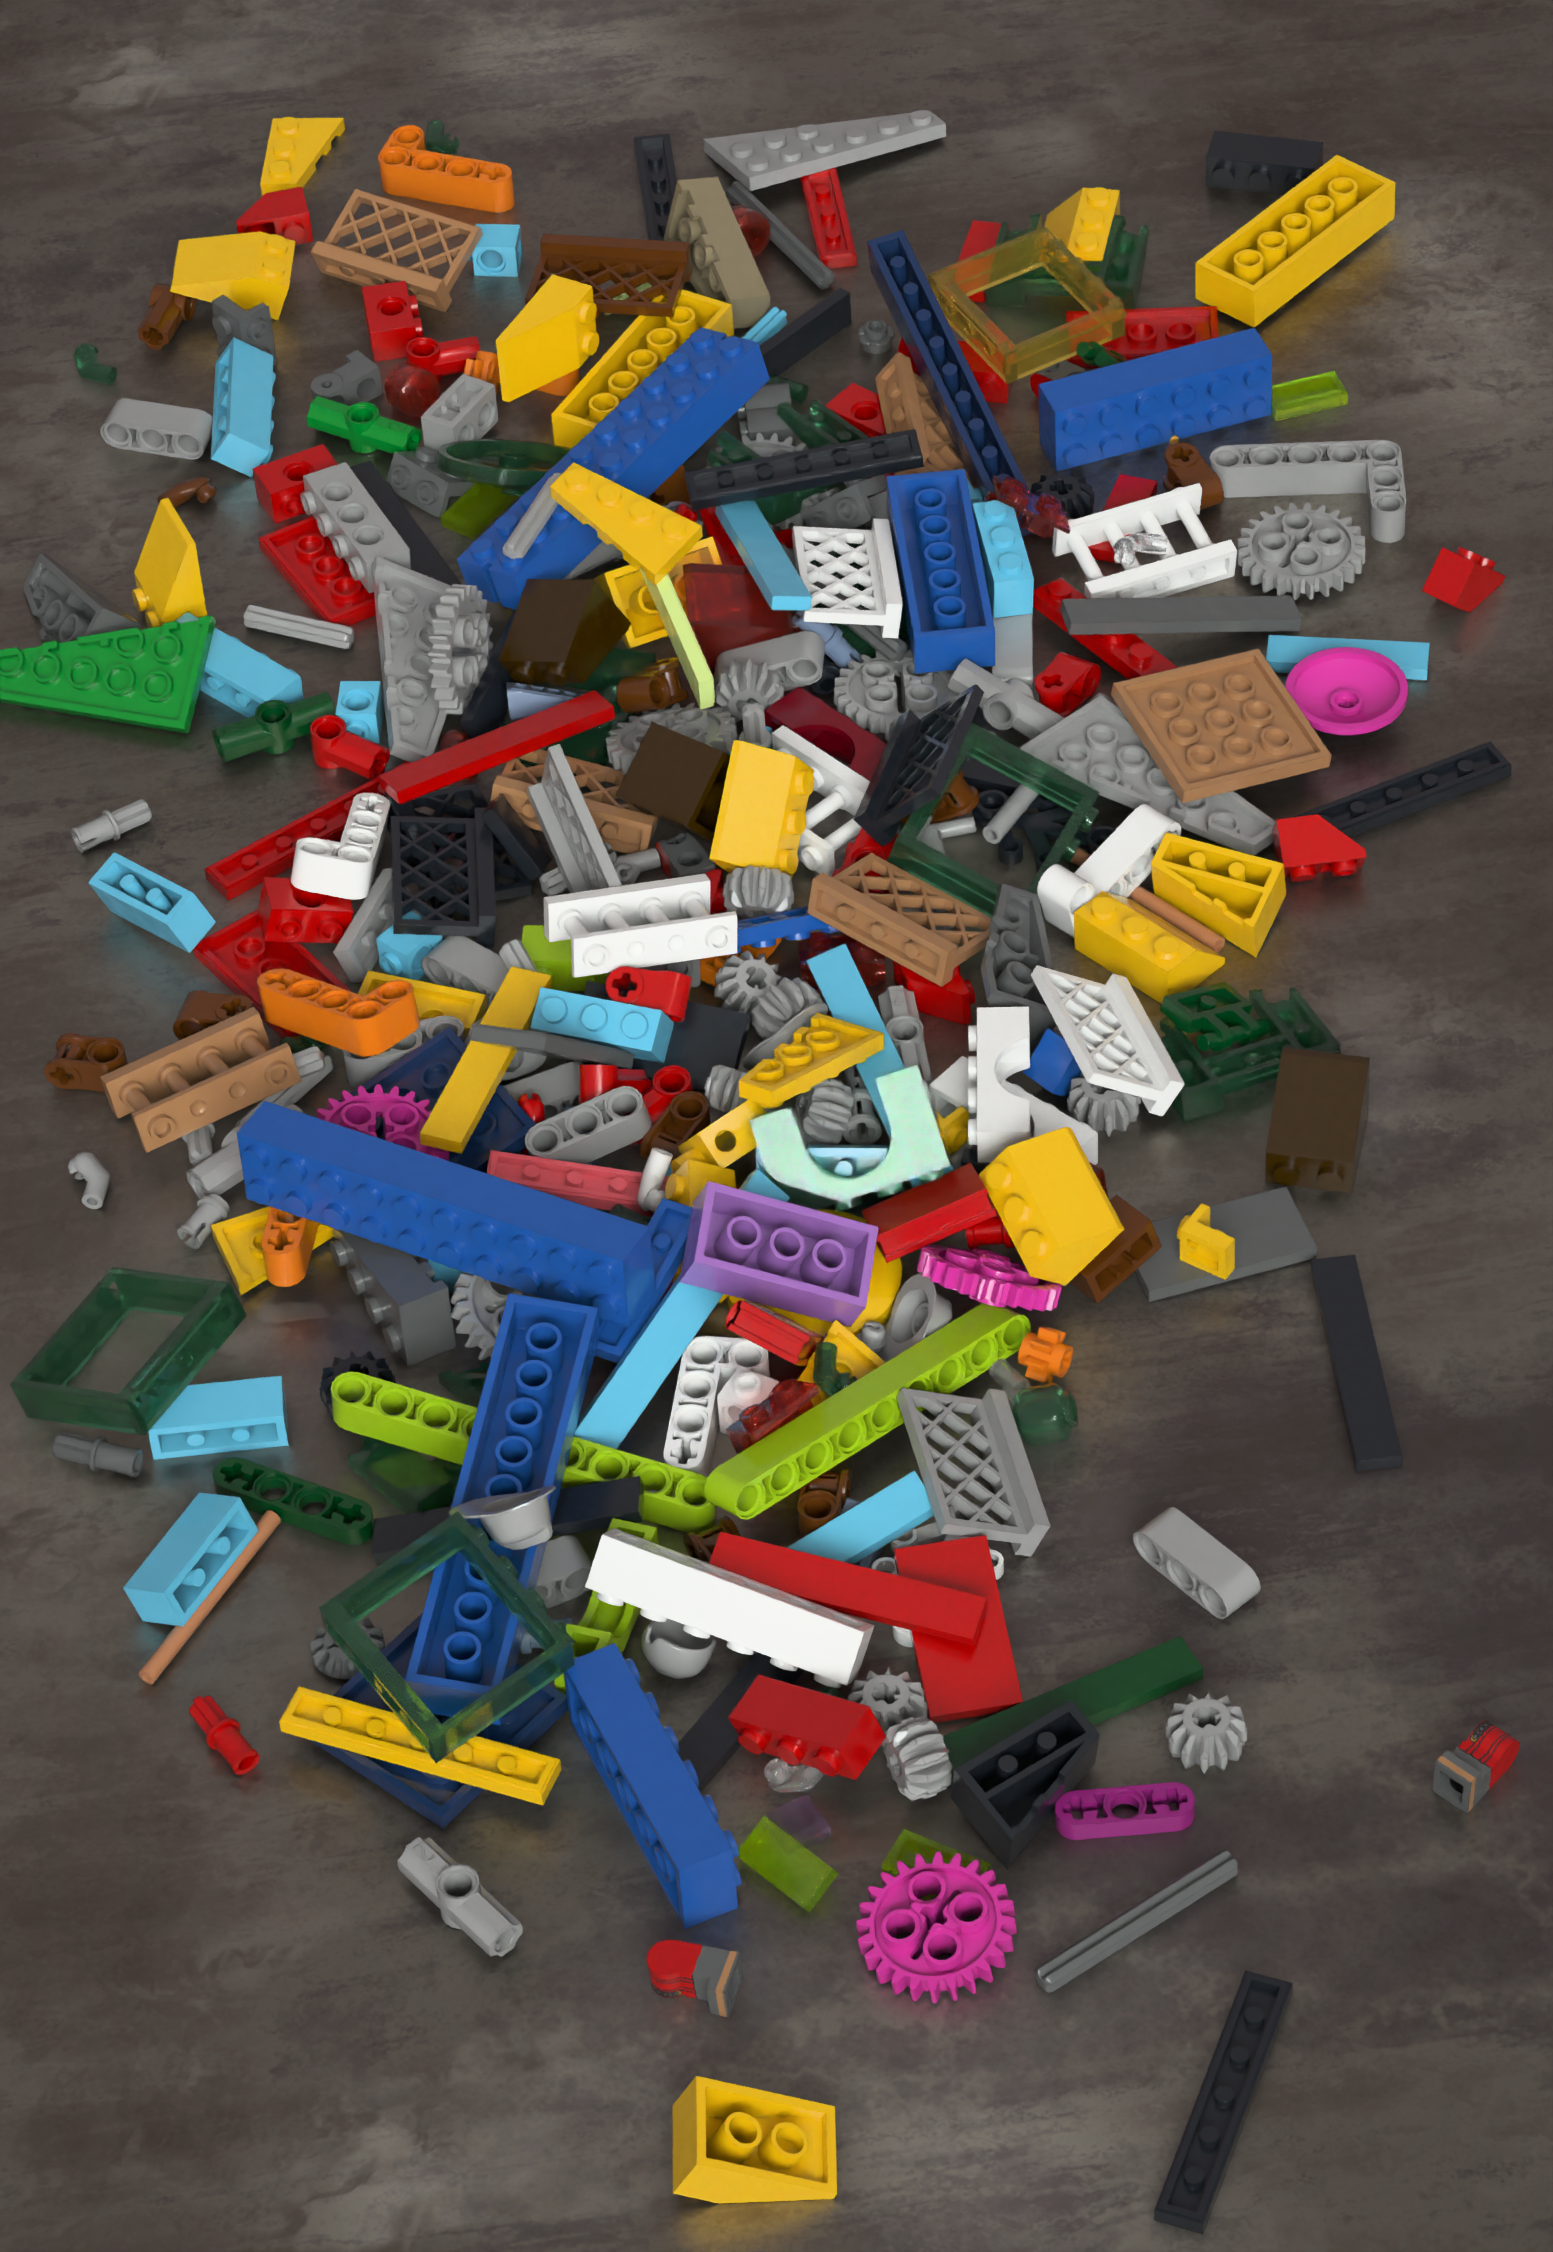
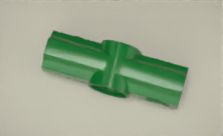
M317 396L310 403V409L306 416L308 427L348 439L350 448L357 453H371L377 449L391 454L402 451H416L422 439L421 429L379 416L377 406L369 402H358L348 406Z

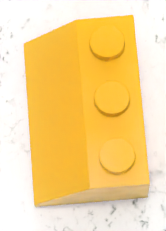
M1083 187L1047 214L1029 282V289L1092 294L1104 293L1120 230V190L1102 187Z
M713 536L698 541L668 573L691 627L739 611ZM629 564L603 573L593 579L631 622L629 630L621 638L628 649L668 636L639 566L633 567Z
M733 740L709 859L728 873H732L733 869L738 867L746 868L749 865L753 867L764 865L768 869L777 868L780 870V873H786L791 876L792 882L793 874L798 867L797 852L800 837L806 828L805 812L808 798L814 788V770L796 756L744 741Z
M1101 891L1074 912L1075 949L1110 972L1127 977L1132 986L1162 1004L1164 996L1194 989L1225 964V957L1132 899Z
M1063 1127L1006 1147L979 1174L1030 1277L1066 1286L1124 1230L1074 1132L1069 1127Z

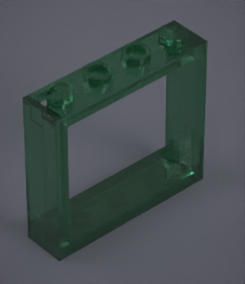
M971 722L941 795L911 814L896 838L887 861L992 918L997 891L1001 885L919 841L970 757L979 760L1073 812L1027 891L1038 894V883L1049 867L1055 864L1060 865L1063 859L1071 862L1082 842L1076 838L1081 829L1088 833L1099 813L1093 806L1100 792Z
M112 1267L10 1383V1386L28 1418L146 1435L245 1319L247 1314L230 1282ZM115 1282L118 1288L111 1289L109 1287ZM132 1310L184 1317L119 1394L67 1386Z
M458 1511L319 1607L324 1630L435 1763L442 1760L575 1665L572 1649L575 1641L567 1633L566 1625L560 1620L554 1623L545 1613L547 1608L540 1595L532 1587L525 1590L517 1580L518 1573L510 1560L503 1554L497 1557L488 1547L490 1541L481 1527L477 1528L474 1524L469 1525ZM459 1551L543 1648L544 1652L441 1724L357 1622Z

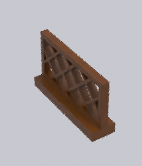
M543 233L540 241L541 255L525 297V305L550 278V273H556L554 275L567 279L575 278L580 283L591 285L594 303L597 307L596 313L673 317L685 281L689 282L692 275L689 242ZM609 280L615 283V285L605 290L598 286ZM646 282L652 286L640 293L635 289ZM623 293H626L628 296H630L625 300L612 299ZM660 295L667 299L666 303L650 302V300Z

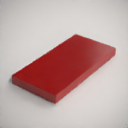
M1217 306L1066 311L1067 360L1084 369L1100 367H1094L1085 363L1077 355L1076 348L1081 342H1096L1108 350L1122 354L1128 360H1133L1219 337Z
M314 516L258 538L261 551L319 620L351 626L376 615L374 592L368 593L360 580L355 581L353 579L348 563L344 558L339 559L337 557L332 541L328 536H322Z
M258 909L201 940L193 949L194 956L234 994L244 995L251 1000L261 1019L288 1045L304 1037V1035L273 1025L265 1020L257 985V979L261 974L269 970L284 968L351 991L299 942L265 941Z
M983 1535L894 1549V1560L898 1576L987 1597L988 1607L975 1646L909 1630L920 1683L924 1690V1700L927 1702L928 1719L934 1723L996 1714L1022 1703V1694L987 1536Z

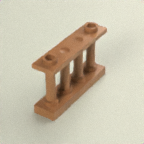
M254 1007L100 1077L114 1115L119 1119L132 1113V1119L146 1153L302 1082L290 1046L284 1043L276 1048H271L261 1016Z

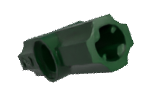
M328 692L291 704L279 700L266 701L256 708L255 716L212 730L213 740L223 763L260 750L269 754H281L289 751L294 746L296 738L310 734V725L315 719L324 715L336 716V711Z

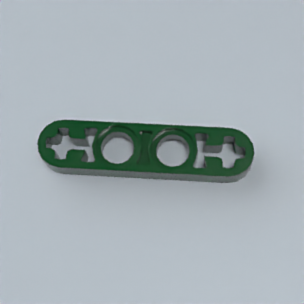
M227 1458L215 1466L213 1480L216 1494L240 1497L247 1510L264 1515L267 1510L273 1511L280 1517L281 1522L344 1544H362L373 1536V1511L371 1506L361 1499L243 1458ZM273 1488L286 1491L281 1498L276 1500H268L262 1497L267 1490ZM311 1502H320L325 1505L322 1511L315 1514H308L302 1511V1508Z

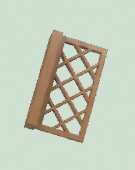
M355 189L324 242L317 240L310 253L321 273L364 287L406 281L408 294L416 295L418 304L446 312L452 302L449 292L483 233L480 227ZM361 203L374 207L375 213L355 220L354 214ZM397 214L405 216V223L388 230L386 229L384 219ZM379 222L382 232L363 240L359 230ZM427 224L436 226L438 232L422 239H417L415 229ZM355 232L358 240L357 243L344 248L337 246L341 237ZM410 232L413 242L394 250L390 240ZM458 234L468 236L463 245L449 250L446 239ZM386 242L389 252L378 257L368 256L366 249ZM442 242L445 252L425 260L421 249ZM417 251L421 262L409 267L399 265L397 259ZM449 261L450 268L444 279L430 275V268Z
M897 352L875 377L886 434L916 429L924 467L894 472V475L965 469L922 377L913 373L911 359ZM965 469L966 477H967V479L969 480L971 486H972L973 489H974V486H973V484H972V482H971V480H970V477H969V475H968V473H967V471H966V469Z
M542 749L506 762L501 775H497L493 783L490 800L491 803V801L503 794L528 828L542 831V828L526 793L529 786L539 783L536 778L543 775L547 751ZM565 756L572 773L577 775L574 777L578 787L587 786L592 791L582 794L602 841L612 846L611 850L626 854L650 849L651 840L660 819L637 809L629 803L619 805L615 801L616 798H619L616 794L624 777L622 771ZM519 760L534 762L538 765L526 768ZM600 782H609L616 786L604 789Z
M870 853L833 877L824 872L814 877L807 911L813 917L940 987L952 980L955 967L985 948L992 919L873 853ZM872 870L883 877H871L864 874ZM868 889L888 890L889 894L869 893ZM897 891H911L917 895H901ZM902 908H922L923 912H902ZM931 909H944L950 913H932ZM935 926L956 927V931L936 930ZM965 927H977L984 932L965 931Z

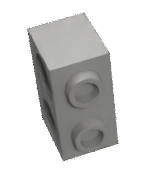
M462 374L421 416L424 447L436 451L439 454V458L457 464L499 421L495 385Z

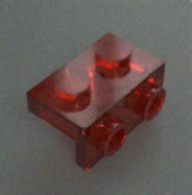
M788 1379L777 1384L772 1389V1395L760 1404L744 1409L739 1414V1419L725 1429L736 1453L739 1454L812 1409L814 1406L811 1399L820 1393L815 1383L797 1381L796 1379Z

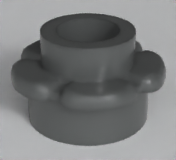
M871 320L859 329V341L862 343V348L868 353H884L891 348L895 331L882 320Z

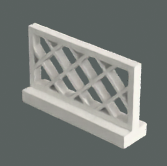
M873 518L872 530L793 526L792 541L796 570L812 596L810 610H802L804 622L879 625L882 638H898L903 602L889 519ZM806 541H814L820 544L814 546ZM846 543L863 544V545H861V546H859V547H857V548H853V547L849 546V545L846 544ZM833 550L842 556L836 558L828 553ZM816 560L823 564V566L818 568L810 562ZM855 562L863 567L858 570L849 564ZM834 572H838L845 577L842 579H838L837 577L831 574ZM818 581L827 587L821 589L813 585V583ZM858 583L867 589L860 591L853 587V585ZM840 593L848 597V599L842 601L834 595ZM819 603H822V604H824V605H826V606H828V607H830V608H813V607H814L815 605L819 604ZM862 605L870 610H859L855 607Z
M1037 965L1031 973V977L1087 1083L1139 1096L1149 1113L1163 1116L1185 1083L1127 977L1113 973L1106 984H1101Z

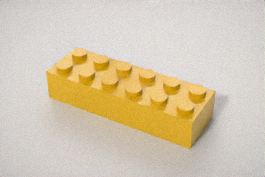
M1339 155L1334 156L1195 262V299L1209 306H1217V310L1253 328L1395 218L1396 182Z
M682 289L673 317L639 315L551 414L555 450L567 454L700 327L725 333L727 338L734 336L732 304ZM660 295L651 302L666 303L667 299Z

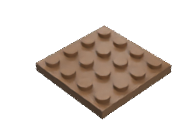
M1259 649L1113 683L1111 696L1182 803L1330 766L1331 753Z

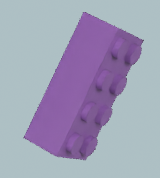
M708 1181L693 1202L679 1282L832 1323L837 1320L843 1326L851 1327L867 1305L879 1227Z

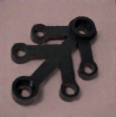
M1044 787L1026 809L1036 808L1039 811L1038 813H1023L1013 825L1023 829L1036 855V872L1040 876L1052 865H1060V855L1052 850L1046 837L1064 843L1070 841L1079 848L1087 850L1092 855L1116 830L1110 826H1097L1086 833L1059 824L1073 820L1081 826L1091 825L1097 820V805L1093 800L1083 798L1075 801L1073 804L1060 807V792L1053 787ZM987 790L980 793L979 803L972 810L974 820L978 824L986 826L1008 800L1007 795L998 790ZM1011 830L1006 833L998 845L999 860L1006 865H1016L1023 860V843L1013 837Z

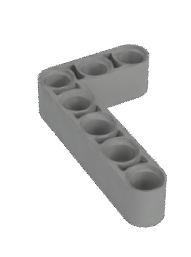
M1357 440L1224 445L1213 449L1210 453L1209 467L1218 475L1225 498L1366 493L1371 536L1377 541L1392 543L1402 539L1405 535L1406 492L1402 452L1400 446L1393 441Z

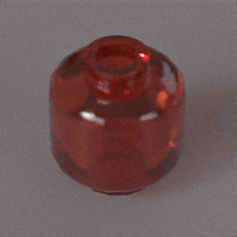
M731 206L752 256L755 257L768 245L771 236L769 222L761 213L748 206Z
M404 363L395 367L387 376L384 385L385 397L388 403L398 411L412 417H421L439 399L441 394L440 384L436 376L423 367L412 363Z

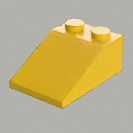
M260 231L179 240L170 292L211 303L214 299L225 295L245 311L260 303H265L269 306L271 319L279 320L290 285L295 241L280 235H271Z
M552 274L496 339L503 401L511 402L580 368L587 358L596 352L599 345V334L596 332L595 321L597 307L594 303L591 285Z
M169 498L160 500L134 571L137 588L132 590V597L139 612L145 611L148 628L163 626V623L174 622L186 612L197 618L207 616L196 544Z
M696 2076L672 2105L673 2194L719 2204L834 2199L837 2195L835 2106Z

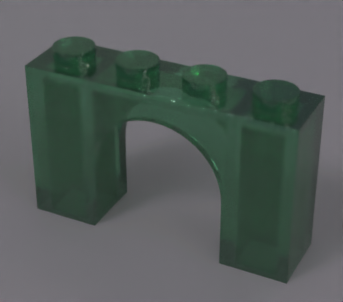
M920 1063L875 1079L890 1123L891 1142L884 1160L878 1167L868 1173L858 1176H842L832 1173L821 1166L810 1152L795 1104L749 1120L768 1179L790 1197L787 1201L788 1203L814 1210L835 1204L838 1212L862 1204L861 1195L877 1191L878 1197L882 1198L903 1191L902 1182L919 1177L920 1183L925 1184L938 1180L945 1174L944 1168L950 1167L953 1163Z

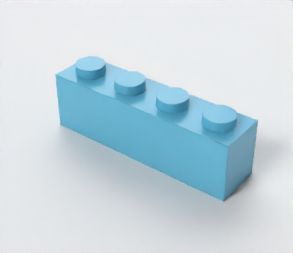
M234 337L215 363L211 459L252 477L253 468L267 464L273 452V445L270 444V435L274 427V421L271 420V411L275 403V397L272 396V387L276 379V373L273 372V355Z
M186 612L176 621L184 623L197 621L198 618ZM214 628L200 691L247 718L255 716L256 708L266 701L279 700L291 704L304 699L301 677L294 670L283 667L271 660L266 654L257 652L243 644L236 637L229 636Z

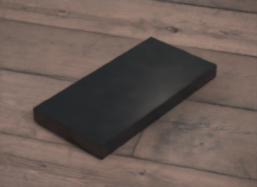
M587 981L585 996L613 1001L606 991L605 984ZM630 989L620 990L624 997H627L628 991H631ZM688 1001L684 1022H674L664 1064L634 1058L632 1069L644 1070L645 1075L650 1080H653L654 1074L659 1069L670 1065L681 1066L690 1073L693 1091L705 1093L706 1079L710 1076L714 1066L724 1065L735 1069L739 1068L752 1017L747 1013ZM584 1063L585 1065H597V1064Z

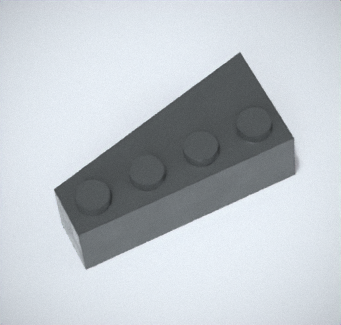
M333 1229L334 1241L329 1243L332 1256L339 1267L345 1265L347 1268L348 1280L356 1295L363 1294L365 1297V1306L374 1324L380 1322L383 1326V1335L392 1353L398 1351L406 1365L411 1366L456 1347L453 1320L450 1316L452 1312L448 1287L443 1280L434 1281V1269L427 1261L421 1263L416 1255L372 1242L342 1230Z

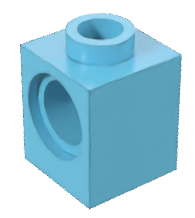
M476 224V227L481 228L483 235L468 261H473L474 276L518 277L523 258L520 225Z
M340 681L336 716L344 720L347 731L374 743H380L384 717L381 682Z
M412 911L402 917V919L415 920L423 918ZM392 925L376 938L380 968L388 975L419 980L425 975L421 966V960L443 941L442 935L393 934Z

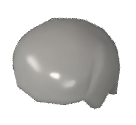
M668 1618L666 1622L652 1620L642 1634L641 1649L644 1657L655 1671L675 1679L695 1676L705 1668L715 1648L716 1639H711L708 1643L705 1638L696 1637L683 1630L684 1624Z

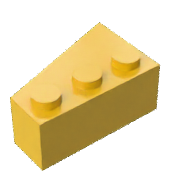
M1165 833L1150 864L1154 894L1257 958L1286 896L1284 864Z

